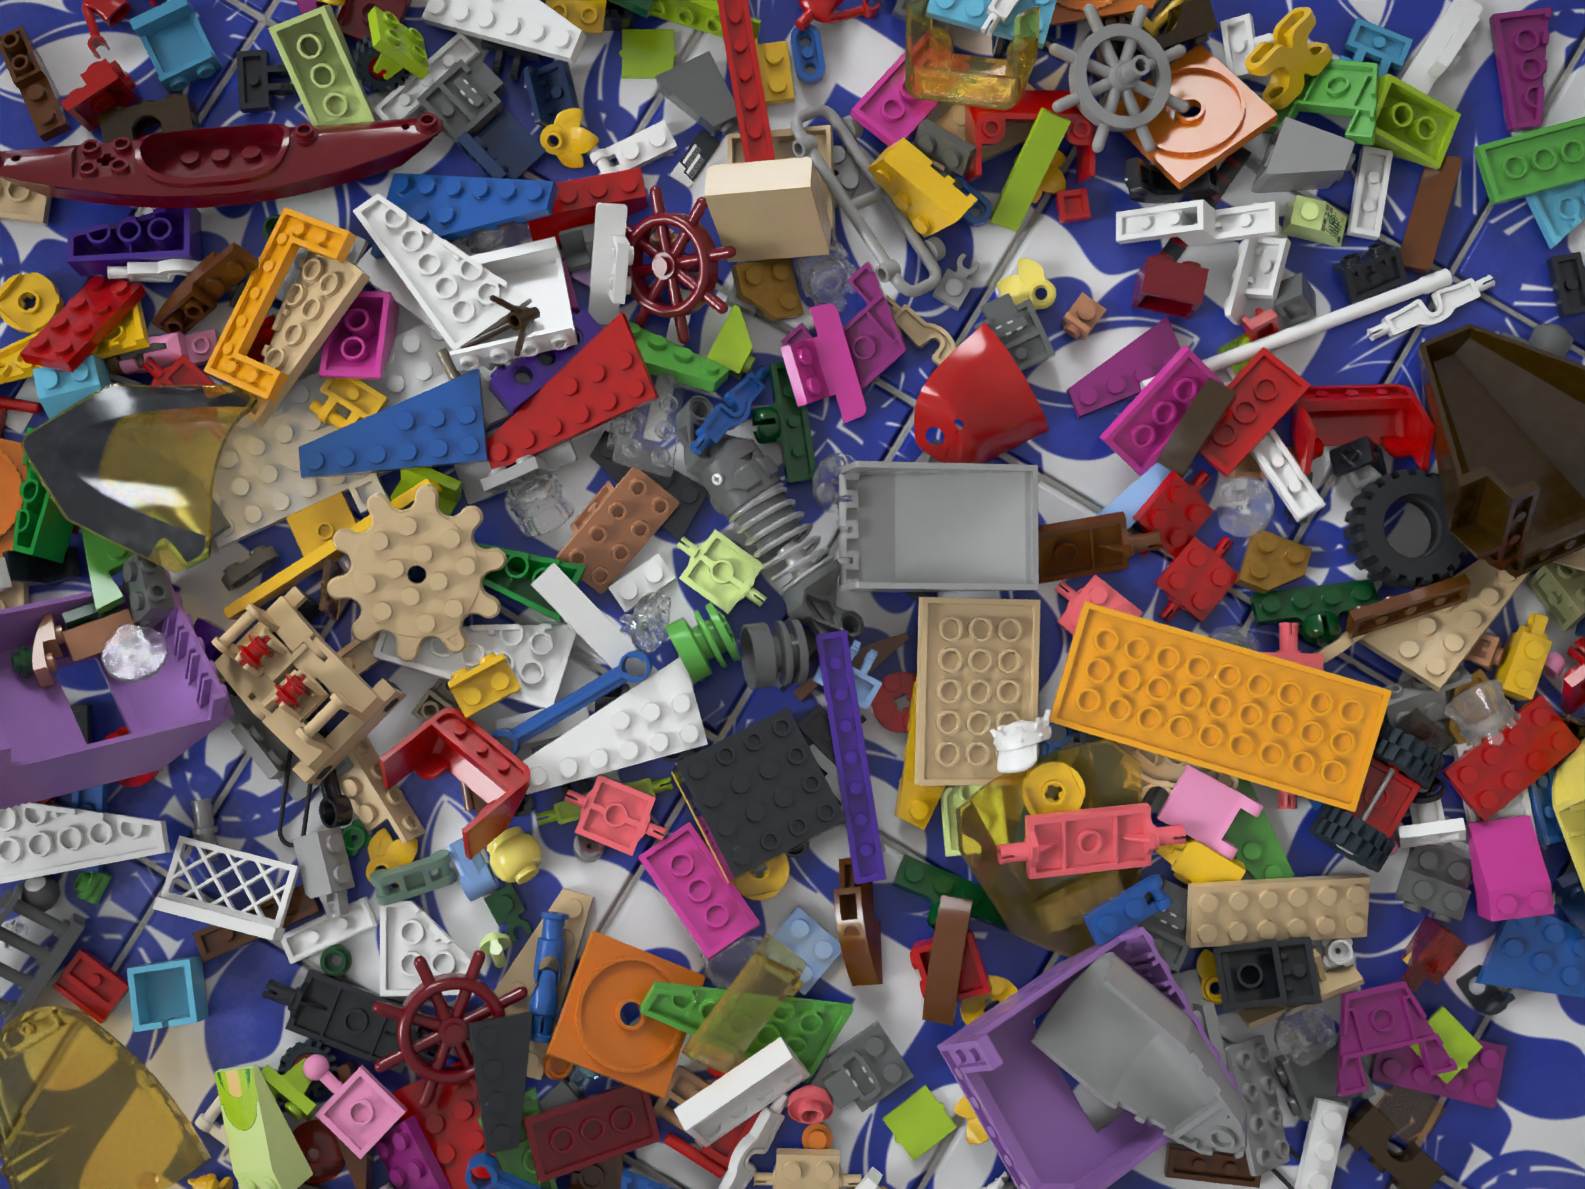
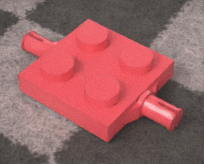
M1096 574L1077 592L1063 582V580L1054 590L1068 600L1064 613L1056 623L1072 636L1074 635L1084 601L1137 617L1143 614L1140 609Z
M601 774L598 775L593 789L586 796L569 789L567 795L570 796H566L564 799L565 802L581 807L580 820L575 833L633 856L639 840L645 834L662 841L665 836L662 834H665L667 828L665 829L650 822L651 810L657 797Z

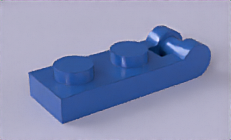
M1159 874L1145 878L1082 916L1095 944L1103 945L1156 912L1165 910L1173 904L1169 894L1163 891L1162 886L1164 883ZM1150 892L1153 899L1146 902L1143 895Z

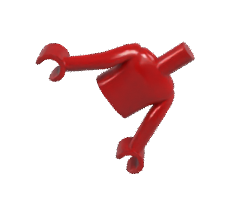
M83 0L82 12L91 35L87 44L95 58H101L96 51L97 47L105 46L107 50H110V47L106 40L100 36L94 15L100 17L108 26L113 27L129 14L131 5L128 1ZM148 0L152 7H157L154 0Z
M798 0L804 13L795 21V25L799 30L804 31L813 20L820 23L835 24L861 15L871 19L877 15L880 3L878 2L875 7H870L867 5L869 0H863L861 6L834 13L844 0Z

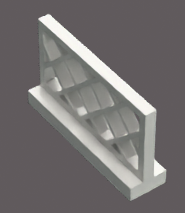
M179 836L161 897H156L153 909L269 940L282 941L285 932L283 924L300 866ZM187 844L196 846L202 857L187 866L183 858ZM204 849L212 850L213 852L207 855ZM220 853L226 854L231 866L217 874L210 859ZM233 856L242 858V860L236 862ZM249 861H254L261 874L246 881L239 867ZM205 863L212 877L197 885L191 870ZM263 864L273 867L266 870ZM279 868L289 870L286 884L276 889L269 874ZM234 870L241 885L227 893L220 878ZM185 874L192 889L183 895L172 893L175 880ZM264 878L271 893L257 901L249 886ZM215 882L222 897L212 903L206 902L201 889ZM245 890L252 904L241 911L236 910L230 897ZM196 894L198 899L191 898L190 896ZM273 897L279 906L276 919L265 917L259 906ZM225 901L227 907L219 904ZM255 909L257 915L248 912Z

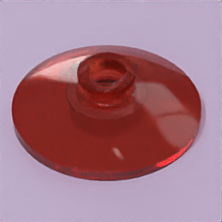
M320 1119L304 1122L292 1132L313 1172V1175L305 1182L312 1184L325 1183L335 1178L343 1170L346 1163L337 1143V1136ZM314 1148L318 1150V1159H313L310 1157V1149Z

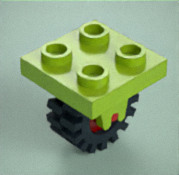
M374 6L368 13L371 39L368 35L363 36V43L358 41L356 44L357 49H354L353 53L358 79H362V83L366 87L370 84L371 90L377 91V87L380 86L382 92H387V86H391L392 91L397 89V82L402 86L405 83L404 77L408 79L409 72L423 80L430 72L423 36L412 27L407 28L401 24L391 12H383Z
M306 1040L303 1043L300 1041L295 1043V1046L292 1048L289 1047L285 1055L281 1057L278 1072L268 1064L261 1070L275 1100L279 1097L286 1103L284 1105L285 1111L297 1121H300L303 1117L309 1122L317 1113V1105L312 1100L319 1096L322 1097L329 1090L320 1080H310L305 1076L303 1072L305 1060L311 1055H322L329 1062V1071L335 1077L337 1075L335 1056L328 1046L325 1047L319 1041L317 1043L312 1042V1040Z

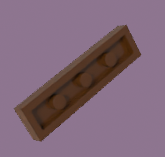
M1466 574L1446 577L1440 582L1425 587L1418 586L1404 594L1391 595L1370 605L1357 606L1349 611L1346 630L1352 639L1467 601L1471 582Z
M303 884L295 887L293 890L283 928L322 911L318 899H311L305 894ZM273 897L259 906L265 917L276 919L279 906ZM255 909L248 912L257 915ZM210 925L192 933L203 962H209L261 939V937L215 925Z

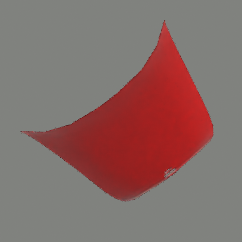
M986 323L971 334L935 369L922 387L915 404L914 433L916 443L925 453L942 463L983 464L1049 431L1044 413L1025 376L1006 347ZM960 419L963 421V427L958 429L954 420ZM936 427L943 432L944 441L942 444L932 445L928 442L926 432L929 428Z

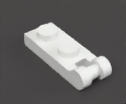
M665 120L607 148L594 151L590 155V159L594 166H598L600 170L599 175L646 166L678 150V146ZM616 158L619 165L611 167L608 161Z

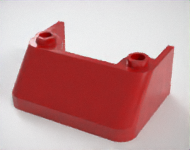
M980 89L973 92L965 104V141L976 146L969 172L965 174V181L972 183L982 175V145L998 143L1005 135L1006 122L1034 123L1041 108L1054 112L1052 109L1053 103L1070 95L1071 92L1065 90ZM1073 106L1056 114L1064 116L1071 121L1065 137L1068 142L1076 146V184H1083L1095 177V152L1092 150L1095 125L1083 116L1077 106Z
M1401 384L1311 386L1308 392L1290 410L1292 451L1304 475H1310L1312 460L1323 455L1324 446L1344 445L1366 435L1376 444H1381L1390 456L1395 458L1413 456L1421 470H1428L1436 427L1413 390L1408 386Z
M456 708L440 710L379 758L384 786L388 790L412 771L425 780L436 779L446 771H449L488 804L480 811L476 818L462 828L465 855L469 860L508 828L531 784L529 767L470 718L466 719L464 714Z

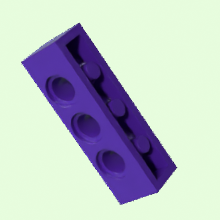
M583 309L578 314L572 312L578 342L576 347L541 352L532 357L515 358V362L507 368L505 365H502L490 375L492 379L488 389L511 416L603 330L586 309ZM543 355L550 356L554 360V364L544 365L539 361V357ZM525 373L530 377L531 381L525 384L520 383L516 380L515 375Z

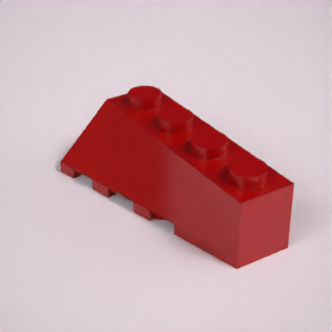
M641 167L557 182L556 185L559 188L552 214L527 222L532 242L555 237L558 246L561 247L560 231L591 223L595 226L597 203L625 204L627 206V217L648 208L649 205Z

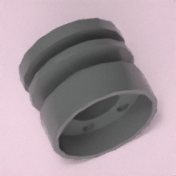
M797 618L788 619L785 623L782 620L775 621L772 634L765 622L744 624L740 633L741 662L745 680L751 690L772 688L775 685L776 674L783 686H788L791 682L803 684L807 681L809 670L808 646L803 627Z

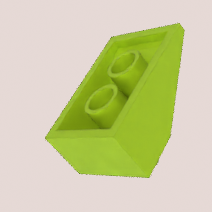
M1391 74L1379 77L1375 143L1373 146H1366L1393 151V156L1435 170L1440 169L1461 114Z

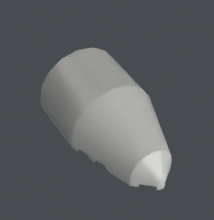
M1104 953L1091 962L1058 997L1045 1015L1031 1042L1103 1103L1113 1109H1116L1118 1105L1136 1115L1134 1118L1136 1121L1144 1124L1145 1120L1157 1125L1164 1129L1163 1135L1200 1154L1213 1155L1214 1151L1234 1153L1235 1159L1242 1158L1247 1147V1108L1189 1015L1115 953Z

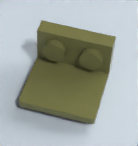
M1551 562L1542 566L1526 583L1563 632L1574 628L1585 617V571Z

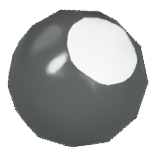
M49 875L25 879L21 883L23 890L19 899L43 912L51 909L59 899V884Z

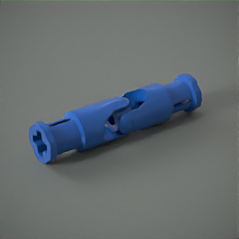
M541 911L543 928L542 935L537 941L533 975L535 983L538 982V984L535 986L530 997L529 1011L533 1012L530 1041L548 1043L551 1042L553 1036L551 1035L553 1017L557 1015L559 999L555 984L558 985L561 980L566 945L563 935L565 920L569 919V914ZM547 956L556 957L558 971L550 967L539 969L540 962ZM543 1018L542 1029L540 1030L541 1019Z

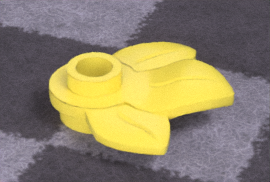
M1019 258L1017 264L1018 275L1005 277L997 283L1000 293L1002 295L1009 293L1015 306L1030 299L1036 311L1037 309L1050 307L1056 299L1055 286L1052 282L1045 279L1043 268L1031 259ZM1044 288L1047 291L1045 299L1039 300L1036 298L1035 292L1037 289Z

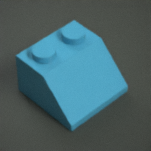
M89 355L73 373L48 367L32 370L39 401L50 421L112 386L107 363L95 355Z

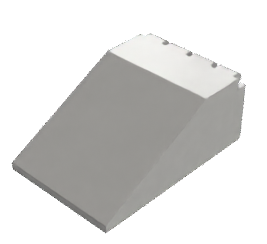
M854 461L841 467V474H839V496L850 497V502H839V527H850V533H839V558H850V564H841L839 572L841 591L957 592L1039 590L1038 465Z

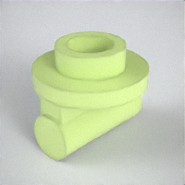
M501 932L487 934L479 944L480 950L484 951L485 954H491L494 965L497 968H502L506 965L507 961L504 950L511 945L509 936Z

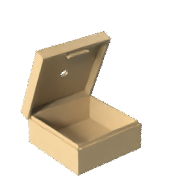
M831 125L803 127L807 135H812L817 140L818 151L834 174L833 129ZM791 128L771 130L775 160L745 162L740 133L727 134L728 164L707 167L704 196L722 246L731 245L736 248V255L727 259L728 262L830 255L831 233L835 232V197L815 169L813 159L807 156L798 158L794 154L792 144L796 139Z

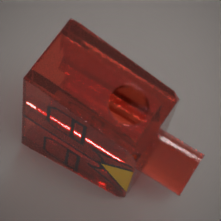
M1426 915L1401 955V959L1409 968L1400 981H1405L1414 992H1417L1426 978L1435 984L1440 983L1468 945L1451 930Z

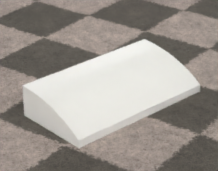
M779 1037L675 1108L674 1112L685 1132L705 1147H708L811 1075L788 1044Z

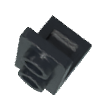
M68 547L63 563L11 550L2 553L3 557H5L10 580L14 583L54 586L81 577L77 547Z

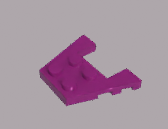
M869 261L847 280L868 305L843 327L861 391L908 350L881 284L876 277L873 265ZM800 323L781 342L787 346L814 338L815 336L803 323Z
M1397 981L1341 994L1337 1096L1343 1097L1369 1091L1361 1056L1417 1043L1426 1075L1433 1076L1458 1070L1456 1062L1447 1054L1442 1046L1444 1045L1438 1034L1434 1033L1426 1020L1425 1012L1405 981Z

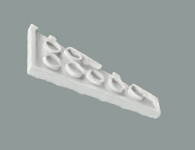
M678 657L523 760L522 762L529 767L531 774V784L526 795L707 745L708 742L690 675L681 658Z
M36 802L22 803L20 806L15 805L13 808L8 807L5 810H0V884L170 852L166 821Z

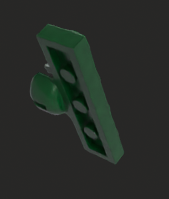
M770 363L768 368L774 402L771 406L758 407L753 412L752 426H758L757 431H753L755 439L760 444H779L786 484L816 481L818 476L807 404L797 406L785 363Z
M1373 579L1271 591L1264 595L1255 593L1250 597L1256 627L1296 622L1302 628L1304 639L1311 644H1318L1317 637L1321 636L1323 643L1336 639L1341 632L1338 617L1348 615L1349 611L1357 606L1379 602Z
M903 855L892 886L927 899L930 902L931 908L927 917V923L931 928L935 930L941 895L943 894L973 900L971 918L1006 932L1010 930L1011 927L984 886Z

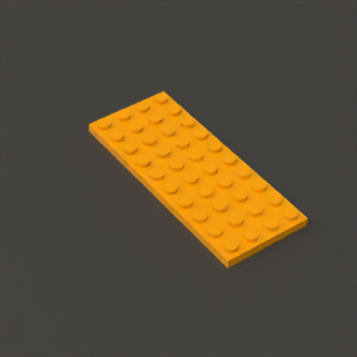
M1084 601L1051 709L1050 722L1355 812L1392 691Z

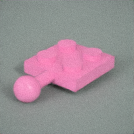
M319 1054L311 1055L304 1062L303 1072L305 1076L310 1080H320L334 1094L315 1115L359 1159H362L408 1110L363 1065L342 1084L329 1071V1062L324 1056Z

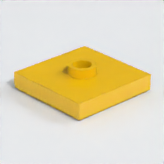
M343 492L332 495L286 517L303 557L331 540L336 531L343 528L348 529L357 523ZM344 553L343 555L336 558L335 560H333L332 562H330L322 568H325L339 561L346 553Z

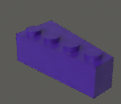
M197 208L153 209V213L139 217L131 215L124 217V221L111 225L103 223L68 233L67 263L80 276L108 275L107 266H127V262H159L168 259L201 261L202 214Z

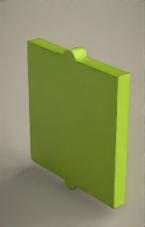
M622 29V50L619 51V55L622 58V79H656L655 76L674 68V58L677 57V52L674 50V29Z
M1441 1006L1427 1021L1434 1033L1438 1034L1444 1045L1442 1046L1449 1057L1453 1058L1457 1064L1458 1070L1437 1074L1444 1083L1448 1084L1462 1068H1468V1062L1483 1047ZM1418 1043L1409 1045L1422 1059Z
M926 1085L922 1086L882 1118L895 1135V1142L901 1143L913 1161L957 1128L944 1110V1103L938 1102Z

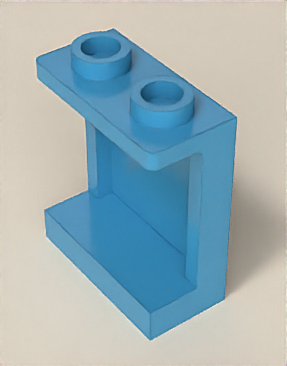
M169 0L129 20L133 30L140 37L159 75L157 78L160 84L168 93L181 91L189 83L199 78H208L216 70L222 68L199 18L188 0Z

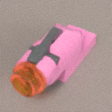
M209 329L187 335L175 332L161 336L148 337L150 347L107 357L106 359L110 371L113 374L120 373L122 376L148 372L141 364L147 362L146 359L150 356L163 369L173 365L183 354L196 366L208 363L219 340V333L216 329Z

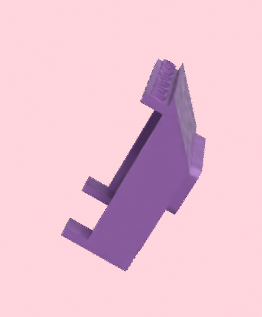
M165 569L175 608L150 633L138 634L140 638L74 662L66 643L61 644L63 657L55 658L57 668L92 660L97 661L130 733L87 744L56 673L52 672L54 685L41 688L35 674L27 675V678L21 679L19 672L13 673L11 655L17 653L18 647L33 649L37 630L45 615L52 614L56 626L62 624L64 631H66L62 613L68 612L75 607L85 606L90 603L94 604L93 592L0 609V810L161 770L235 714L229 702L227 688L224 684L220 683L217 677L216 666L212 660L208 659L205 653V645L202 638L196 636L193 620L190 614L185 613L180 593L174 591L171 585V576L167 569ZM123 585L118 586L126 601L119 605V611L128 609L130 612L131 606L128 594L124 592Z
M1136 924L1103 945L1095 944L1056 964L937 1045L1018 1189H1107L1171 1140V1138L1163 1135L1164 1129L1145 1120L1144 1124L1134 1119L1136 1115L1126 1109L1096 1132L1057 1063L1031 1042L1037 1031L1033 1023L1034 1019L1049 1010L1076 976L1104 953H1115L1189 1015L1240 1098H1243L1237 1089L1236 1080L1227 1072L1220 1060L1219 1051L1209 1041L1204 1032L1202 1022L1194 1015L1187 1003L1186 994L1176 984L1171 975L1169 965L1161 958L1155 948L1154 939L1143 926L1138 927Z

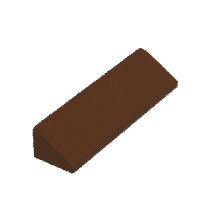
M1445 156L1440 169L1437 170L1424 166L1400 248L1405 270L1420 275H1425L1431 270L1463 158Z

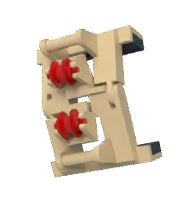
M294 586L285 596H280L266 611L249 603L245 607L247 611L220 638L215 637L211 642L223 653L214 662L220 683L226 686L229 694L234 696L238 694L252 713L262 720L301 760L292 770L305 783L319 785L407 695L395 683L383 678L371 688L312 627L310 623L324 609L314 598ZM256 619L259 621L237 644H232ZM321 682L333 693L331 696L322 688ZM330 696L331 701L308 722L306 719ZM340 709L350 713L326 738L318 732Z

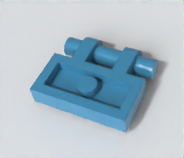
M1357 18L1353 23L1343 48L1353 52V58L1350 59L1341 55L1339 60L1362 62L1365 57L1378 62L1379 77L1388 74L1389 67L1398 71L1401 69L1413 40Z

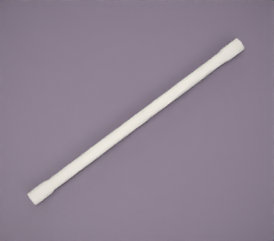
M1444 268L1423 276L1414 282L1204 359L1202 362L1212 372H1216L1253 358L1263 347L1268 351H1272L1419 295L1429 294L1452 285L1451 273L1448 269ZM1154 377L1141 381V390H1143Z

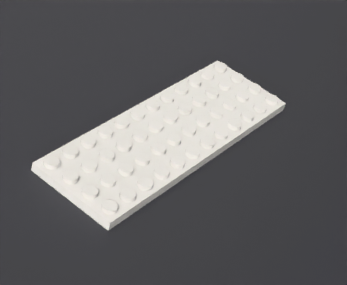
M422 324L395 337L381 380H359L389 399L384 408L386 409L450 381L436 356V352L444 348L448 352L452 351V349L441 335L427 325ZM514 359L496 364L491 371L484 366L476 368L480 370L484 417L490 427L512 417L488 388L492 379L490 375L502 365H505L507 368L515 362ZM462 370V371H459V372H460V374H461V376H462V375H464V374H466V373H469V372H471V371H473V370H469V371H468V370ZM319 371L296 381L263 427L254 423L239 408H236L216 417L229 430L227 434L221 432L225 435L221 439L208 427L199 430L188 442L179 435L170 438L181 464L193 473L190 478L195 475L201 479L231 525L230 528L214 538L218 548L223 549L287 520V516L339 492L346 493L350 491L347 485L372 474L362 473L310 479L301 478L298 447L339 430L331 423H323L317 418V414L309 410L314 400L325 404L329 398L319 391L327 379L320 378ZM525 373L515 375L516 380L520 383L525 384L531 381L530 377ZM339 405L336 409V413L345 419L351 414V411L342 405ZM383 471L376 473L379 477H381L392 471Z

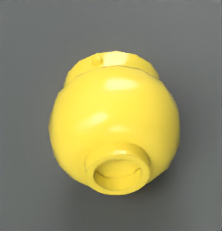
M516 826L505 830L487 845L486 850L490 854L491 869L502 881L523 884L538 874V866L542 861L543 855L542 849L537 840L531 835L524 833L521 827Z

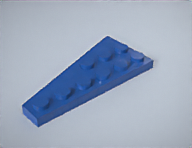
M394 173L386 199L406 212L408 216L431 229L433 233L443 240L451 241L473 235L472 231L484 228L487 231L498 229L499 224L511 221L521 223L549 216L552 214L559 187L554 181ZM374 241L370 254L375 259L384 258L385 255Z
M475 369L298 447L301 478L310 479L489 461L480 370Z
M1549 914L1502 920L1475 983L1585 998V939L1576 927Z

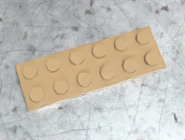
M1365 873L1188 883L1186 944L1190 948L1228 946L1273 939L1279 941L1309 936L1311 940L1367 937L1370 877Z

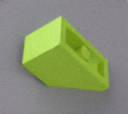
M734 304L707 359L714 360L718 364L730 369L729 375L740 380L743 373H750L756 358L752 357L754 354L753 346L740 307Z

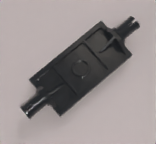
M313 968L308 970L303 984L296 989L279 983L274 979H270L265 986L268 990L263 991L262 998L288 1006L290 1018L285 1029L319 1041L374 1064L377 1060L399 1049L396 1038L397 1020L374 1013L372 1007L377 1001L402 1007L403 1003L380 996V994L329 976ZM418 1010V1011H417V1012H419V1013H423V1014H426V1015H427V1013L424 1012V1011H421V1010ZM412 1024V1042L421 1038L419 1033L422 1027ZM439 1044L424 1050L418 1055L422 1059L433 1063ZM403 1061L389 1070L402 1074L407 1063Z

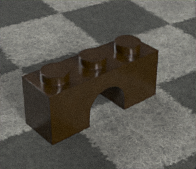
M170 94L166 99L157 101L142 100L134 106H114L106 112L98 113L103 143L113 142L118 137H127L130 140L140 139L148 128L155 125L162 126L163 132L200 128L196 104L187 94Z
M1365 1099L1346 1119L1344 1130L1347 1135L1344 1139L1358 1152L1362 1148L1371 1155L1368 1161L1382 1174L1387 1170L1395 1178L1392 1180V1183L1398 1189H1430L1446 1172L1415 1142L1399 1153L1387 1151V1141L1397 1127L1373 1103Z

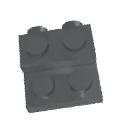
M153 550L149 558L134 552L123 564V590L128 594L131 606L130 615L135 623L138 634L150 633L175 608L160 550Z
M1432 845L1410 847L1394 898L1403 901V908L1420 914L1423 909L1434 912L1433 919L1451 924L1453 919L1462 921L1471 891L1467 890L1472 875L1471 859Z

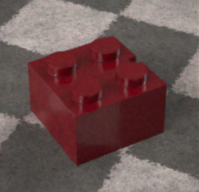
M1165 255L1148 256L1137 272L1130 307L1190 319L1202 305L1209 269L1202 268L1201 264L1193 261L1173 262L1170 257Z

